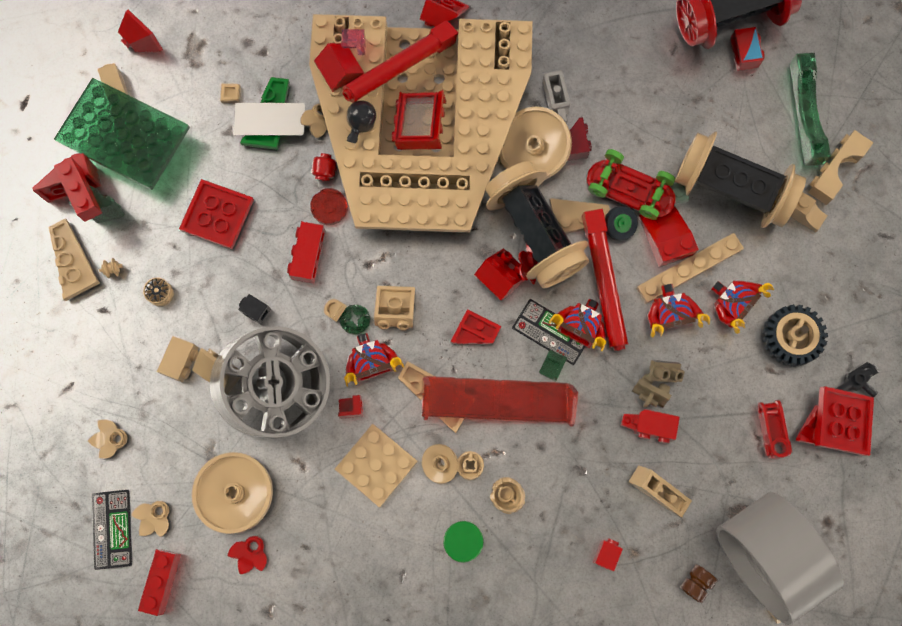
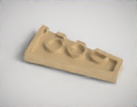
M65 218L49 226L52 248L56 257L55 263L59 272V283L63 292L62 298L64 301H67L100 282L69 221Z
M408 361L398 377L455 434L457 433L475 401L474 398Z

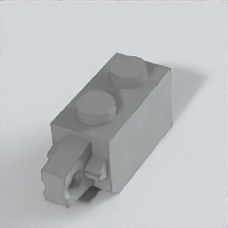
M560 70L545 73L542 85L548 109L559 114L567 124L566 115L569 114L570 100L563 72Z

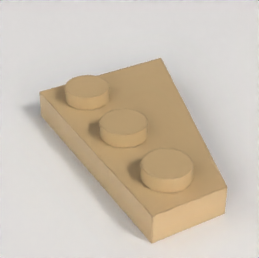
M552 198L549 200L551 210L565 234L584 230L582 214L585 211L603 208L605 217L610 210L609 205Z

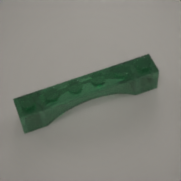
M800 53L794 56L789 65L805 166L823 165L831 157L829 141L822 129L817 109V64L815 53Z

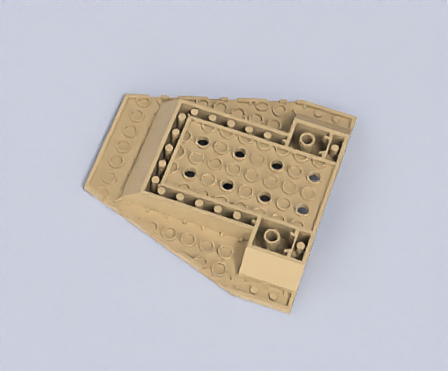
M313 14L309 66L356 229L470 233L485 195V188L490 182L531 76L533 21L459 19V29H456L459 33L454 45L441 53L435 52L359 99L370 102L374 106L377 116L374 127L368 132L359 133L358 141L354 144L347 141V137L352 129L347 122V110L352 103L343 97V87L333 92L331 91L314 63L316 57L328 43H347L362 70L366 73L404 50L400 48L402 43L412 45L429 35L431 29L387 27L386 16ZM406 76L408 80L402 83L398 81V78ZM437 77H442L444 79V82L441 84L435 83L434 79ZM443 89L447 103L443 104L445 117L441 118L443 134H439L442 149L439 152H433L431 149L395 150V143L392 142V131H395L394 115H397L396 99H399V92H439ZM433 104L406 105L402 136L430 135Z

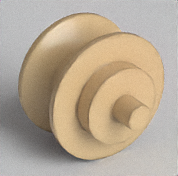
M114 258L111 259L110 263L103 260L99 272H103L107 278H110L113 273L119 276L120 268L123 265L119 264Z

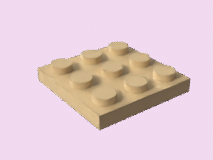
M372 424L336 466L335 470L380 508L418 461Z

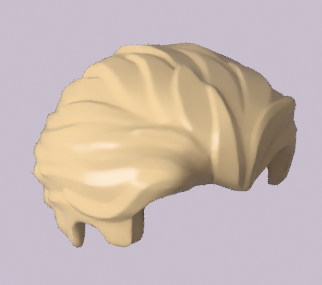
M503 477L493 484L490 500L498 510L506 514H512L523 507L525 504V492L516 480Z

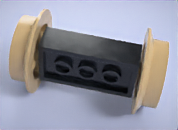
M716 131L709 137L697 133L675 180L676 183L685 186V195L688 196L694 184H697L763 212L762 228L767 227L770 223L783 227L795 210L806 183L805 177L795 174V165L791 164L784 174H780L714 146L713 143L717 135Z
M522 162L501 172L487 184L485 190L490 199L487 201L486 207L488 210H497L505 207L511 214L515 226L523 235L524 242L532 250L534 259L539 262L527 273L526 277L527 279H537L542 288H548L571 277L589 263V259L584 252L588 242L579 241L571 244L538 188L547 177L546 171H536L531 162Z

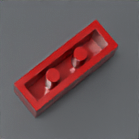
M72 157L53 165L76 215L86 222L102 214L80 165Z
M301 221L300 227H297L295 234L297 242L296 245L292 246L291 250L293 259L292 263L289 262L287 273L291 280L314 284L326 232L324 225Z
M164 549L155 550L139 604V612L155 616L164 615L181 558L180 553Z

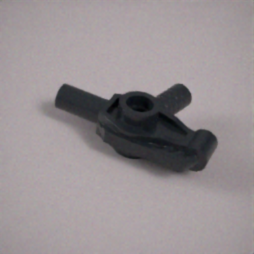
M866 362L848 373L846 382L836 389L843 391L853 389L857 391L862 388L871 397H875L878 391L867 382L880 371L875 364Z

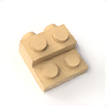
M377 286L374 312L375 326H378L380 329H388L390 326H393L400 330H407L409 327H413L415 287Z

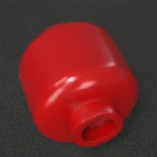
M321 153L320 156L314 157L311 173L315 176V179L329 181L335 177L337 162L331 159L332 155Z

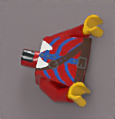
M717 281L711 290L720 296L714 303L719 321L733 328L734 332L739 334L740 329L738 327L745 328L743 318L760 299V294L763 293L766 298L771 297V294L766 291L774 290L772 284L765 283L762 285L746 281H732L726 287Z
M673 284L661 286L663 297L654 299L647 315L650 328L652 329L651 337L655 336V331L659 332L660 337H662L664 329L696 322V319L700 328H703L702 321H706L710 325V317L704 314L700 307L685 293L675 294Z
M589 299L585 306L577 303L576 306H569L559 311L548 322L549 324L554 322L559 333L589 349L591 346L593 349L595 346H599L601 351H603L606 345L604 323L601 321L602 315L596 312L599 304L593 299Z
M363 333L357 336L359 346L352 348V353L348 356L344 380L346 387H348V383L354 381L355 385H357V381L360 382L390 371L396 372V366L401 365L404 368V364L385 343H379L378 340L370 342L368 333Z

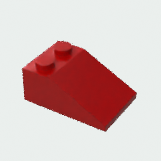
M84 153L71 155L80 165L90 188L101 187L97 168ZM55 168L32 187L33 191L47 203L68 197Z
M675 205L668 215L660 218L657 217L656 220L648 219L643 215L638 216L658 267L689 258L699 250L691 230Z

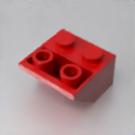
M504 248L485 259L474 274L500 300L509 296L523 282L519 274L521 264Z

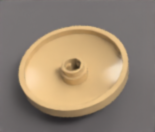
M544 107L522 109L516 112L499 158L506 169L522 162H531L536 171H546V179L562 169L570 156L572 148L570 130L563 118L553 110Z
M236 452L218 455L209 460L200 469L194 480L192 488L194 510L199 519L214 531L227 534L247 531L256 526L269 510L273 495L271 478L265 467L249 455Z

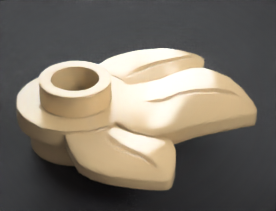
M320 103L314 105L312 110H306L302 114L301 124L310 126L311 134L315 138L322 137L326 132L327 126Z
M98 420L100 432L88 440L93 447L100 449L99 458L106 459L112 457L117 449L124 447L128 437L126 432L118 429L113 421ZM120 435L121 440L116 442L115 438Z
M156 501L152 505L141 504L131 514L132 517L141 520L139 527L140 536H147L156 532L158 536L162 537L169 528L167 519L169 506L163 501ZM159 507H161L163 510L162 514L160 515L157 514V509Z

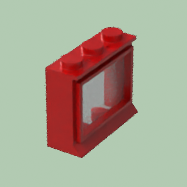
M443 89L439 92H399V99H396L397 115H394L395 131H392V142L395 143L398 150L442 149L439 134H443L441 118L445 117L443 104L447 103Z

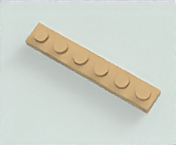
M732 233L642 283L636 289L647 304L663 295L661 286L673 284L674 289L739 253L744 247L735 233Z

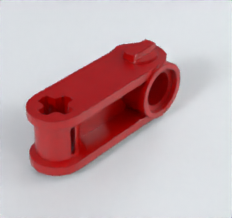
M779 400L766 404L759 402L758 414L766 456L769 459L775 460L790 456L792 447L781 402ZM775 444L781 447V454L775 451Z

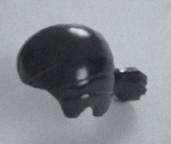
M359 100L348 107L347 122L352 128L351 133L347 137L348 142L356 144L359 133L368 132L374 127L377 115L374 106L370 102Z

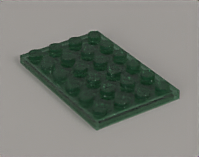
M92 77L53 140L77 153H84L87 158L153 190L190 129V126Z

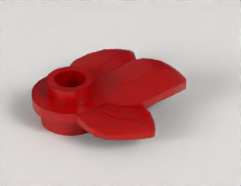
M523 250L518 256V260L521 263L519 274L523 281H527V273L538 262L534 259L533 252H525ZM530 279L533 285L535 284L536 279Z
M251 536L246 541L236 542L227 554L230 558L238 559L239 574L248 573L254 567L263 571L267 564V556L263 551L264 541L258 536ZM253 542H256L258 544V548L256 550H253L251 548Z

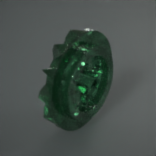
M359 304L349 305L340 316L341 327L347 333L360 334L368 328L370 314L365 307ZM352 312L356 316H360V318L357 319L358 326H356V324H354L353 321H349L350 319H352Z

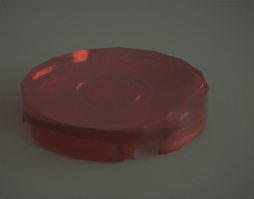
M325 188L312 197L310 210L314 219L319 223L334 225L341 222L346 216L348 206L344 195L339 190Z

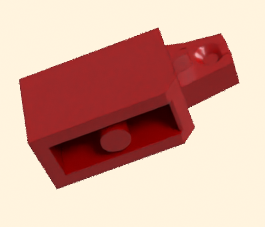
M644 409L638 414H623L621 426L633 430L634 434L639 435L638 438L650 440V437L657 438L660 443L670 444V441L676 440L680 417Z

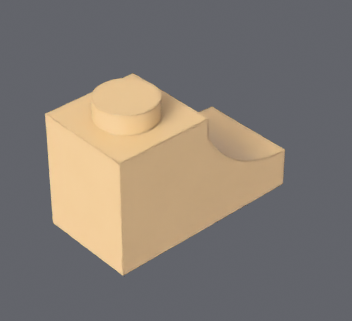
M802 192L791 217L812 231L817 232L828 215L817 207L815 199Z

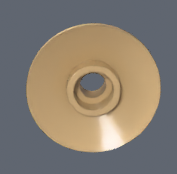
M435 444L425 450L422 456V468L430 480L443 484L451 481L458 472V459L454 451L448 446Z

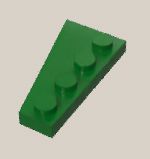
M270 77L260 103H286L290 84L289 79ZM245 135L240 143L242 146L278 150L280 135Z

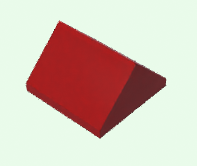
M328 43L314 60L332 92L364 74L347 43Z

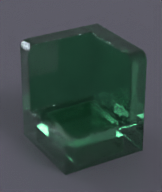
M549 350L539 374L557 381L567 357Z

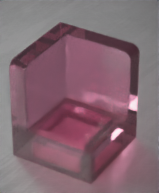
M342 29V48H357L358 55H366L365 30Z

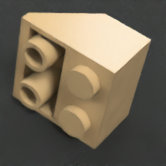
M201 348L192 371L210 383L212 368L218 354L210 348L208 351ZM224 374L225 394H229L241 377Z

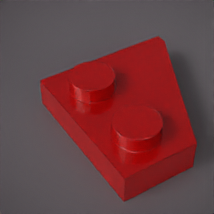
M467 309L450 343L493 344L502 326Z

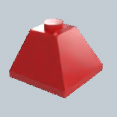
M425 0L420 20L424 21L428 26L436 27L446 20L450 21L457 18L469 9V5L458 0Z
M129 9L126 10L118 30V34L122 38L120 42L127 49L131 48L134 52H161L163 49L154 33Z

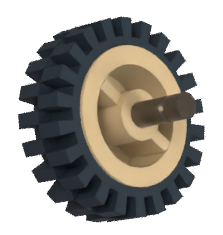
M793 304L788 307L784 306L772 314L768 321L765 322V329L762 334H765V337L762 338L763 342L767 343L764 347L766 350L769 349L771 351L769 355L771 357L775 356V360L777 362L782 361L783 365L791 364L794 367L805 365L818 358L819 354L825 350L823 347L827 345L828 341H825V338L828 337V333L824 332L827 327L826 325L822 326L821 322L824 320L822 317L819 319L816 317L818 314L816 311L810 312L811 308L809 307L803 308V305L795 306Z

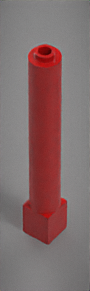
M447 20L432 28L429 35L344 85L343 97L351 103L356 102L435 52L441 53L454 45L459 32Z
M603 208L585 211L582 214L585 236L588 238L609 348H614V351L624 350L625 345L629 344L606 235L607 227Z

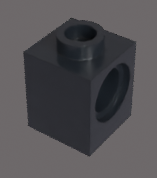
M248 294L247 297L240 301L238 310L261 325L271 311V308L251 294Z

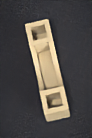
M856 130L850 135L846 134L840 141L842 146L839 149L836 148L830 155L832 160L829 163L825 162L819 170L822 172L819 177L815 176L809 184L812 187L808 193L825 205L829 204L843 186L838 176L839 164L844 162L857 163L864 157L874 142Z

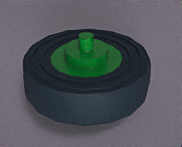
M614 207L605 216L607 234L613 239H628L637 230L638 218L635 212L628 207Z

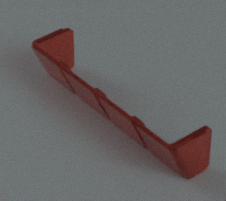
M424 376L422 378L421 415L424 420H428L429 416L568 423L571 427H574L578 391L570 383Z

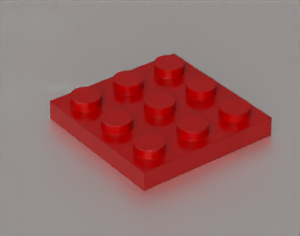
M201 179L179 230L232 250L254 199L251 196Z
M826 386L820 387L815 446L870 456L874 397Z

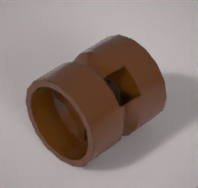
M696 564L689 573L691 578H686L681 584L680 589L702 604L708 596L707 590H712L718 579L706 569Z

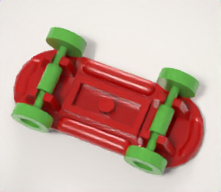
M613 149L606 151L605 158L607 160L596 162L588 171L587 183L590 193L601 198L607 197L633 208L648 219L656 220L657 217H664L674 208L676 202L675 194L670 186L674 184L676 178L666 171H659L656 178H653L622 165L624 156Z

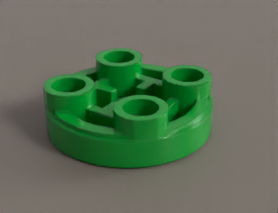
M467 521L452 524L445 532L443 539L446 553L458 562L474 560L481 553L484 542L480 529Z

